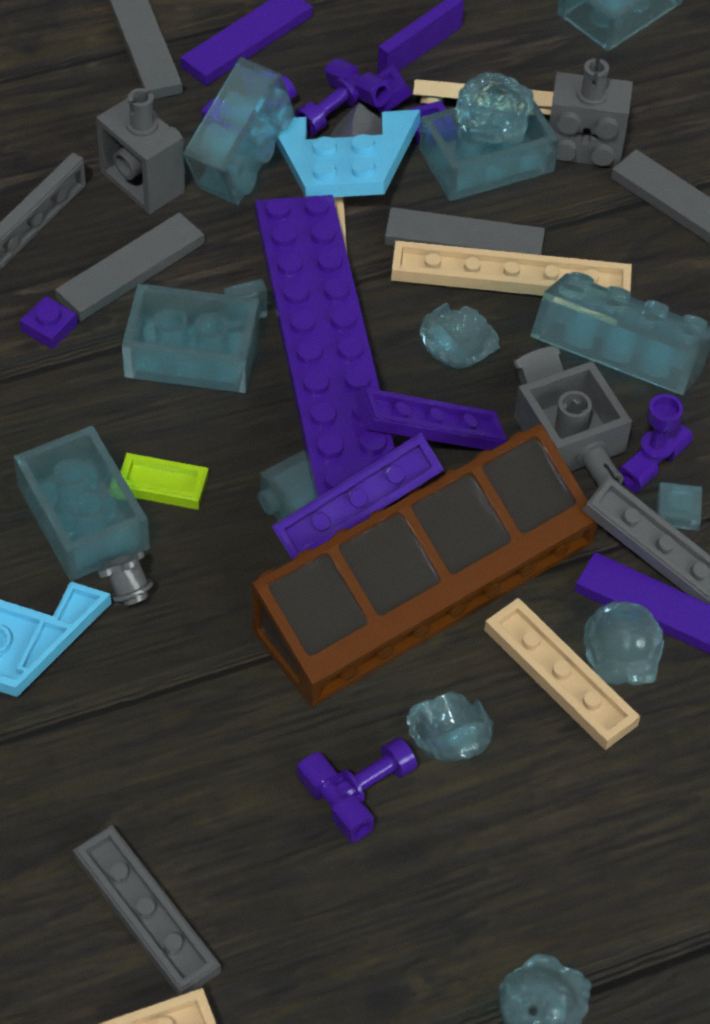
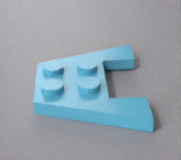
M420 109L382 112V135L360 134L352 137L307 139L306 117L269 119L270 132L305 197L323 195L349 197L385 194L421 123Z
M70 582L53 616L0 600V692L18 697L112 604L111 594Z

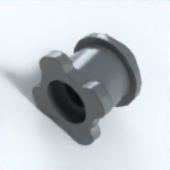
M142 549L108 559L103 563L104 566L97 570L100 578L108 577L114 591L111 595L112 600L115 602L123 601L124 606L133 605L146 599L149 596L147 590L153 586L152 579L146 578L139 562L145 556Z

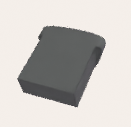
M358 103L338 123L330 135L331 138L352 137L360 134L382 135V119L367 110L364 105Z
M559 346L544 347L520 355L512 360L522 385L564 371L559 358V354H561Z

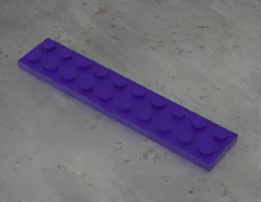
M333 195L255 200V217L316 498L394 449L391 434L366 430L354 398L361 387L380 390ZM402 496L401 498H399L398 500L394 501L393 503H391V504L388 505V506H392V505H394L395 503L401 501V500L404 498V496Z

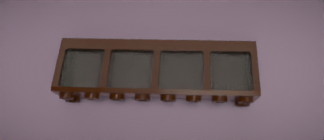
M538 424L527 431L515 433L507 442L493 450L482 451L473 461L457 470L450 469L446 471L437 481L422 489L417 488L410 491L401 501L386 509L383 508L380 511L373 512L369 518L350 529L344 528L339 530L329 541L314 549L303 550L291 562L276 570L270 569L262 573L252 583V632L308 704L314 707L592 545L595 540L598 523L581 511L588 500L548 433L541 424Z

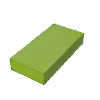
M126 453L116 483V495L199 510L209 478V468Z

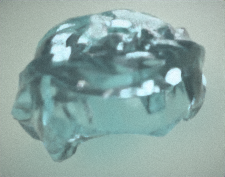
M481 73L467 81L459 91L456 102V120L461 125V128L470 134L474 141H482L485 144L519 143L523 140L528 127L527 117L533 108V91L526 86L520 85L515 78L506 77L501 73Z
M444 303L431 313H428L422 320L420 335L422 343L425 344L426 351L430 352L434 359L440 360L446 366L457 369L470 367L500 349L497 332L492 329L491 325L487 324V319L479 314L475 308L463 306L460 310H451L449 308L450 305Z
M618 601L611 602L597 609L595 614L587 620L583 637L584 646L586 647V658L592 665V670L610 685H620L625 682L633 685L653 683L658 673L657 664L662 656L664 641L662 639L663 629L659 626L652 613L645 606Z
M453 691L439 695L434 700L426 699L421 703L413 705L409 710V715L406 717L409 735L414 739L417 746L427 756L444 762H456L461 759L467 760L474 755H480L489 746L493 734L492 727L494 722L488 717L481 702L476 700L474 705L470 704L464 695Z
M541 953L533 955L529 960H526L522 967L513 970L509 975L505 976L504 981L499 986V1008L504 1024H582V1018L589 1010L588 999L590 998V989L592 987L590 980L576 969L563 967L557 958L552 955L546 956ZM531 1006L537 1007L536 1015L530 1014L529 1009Z

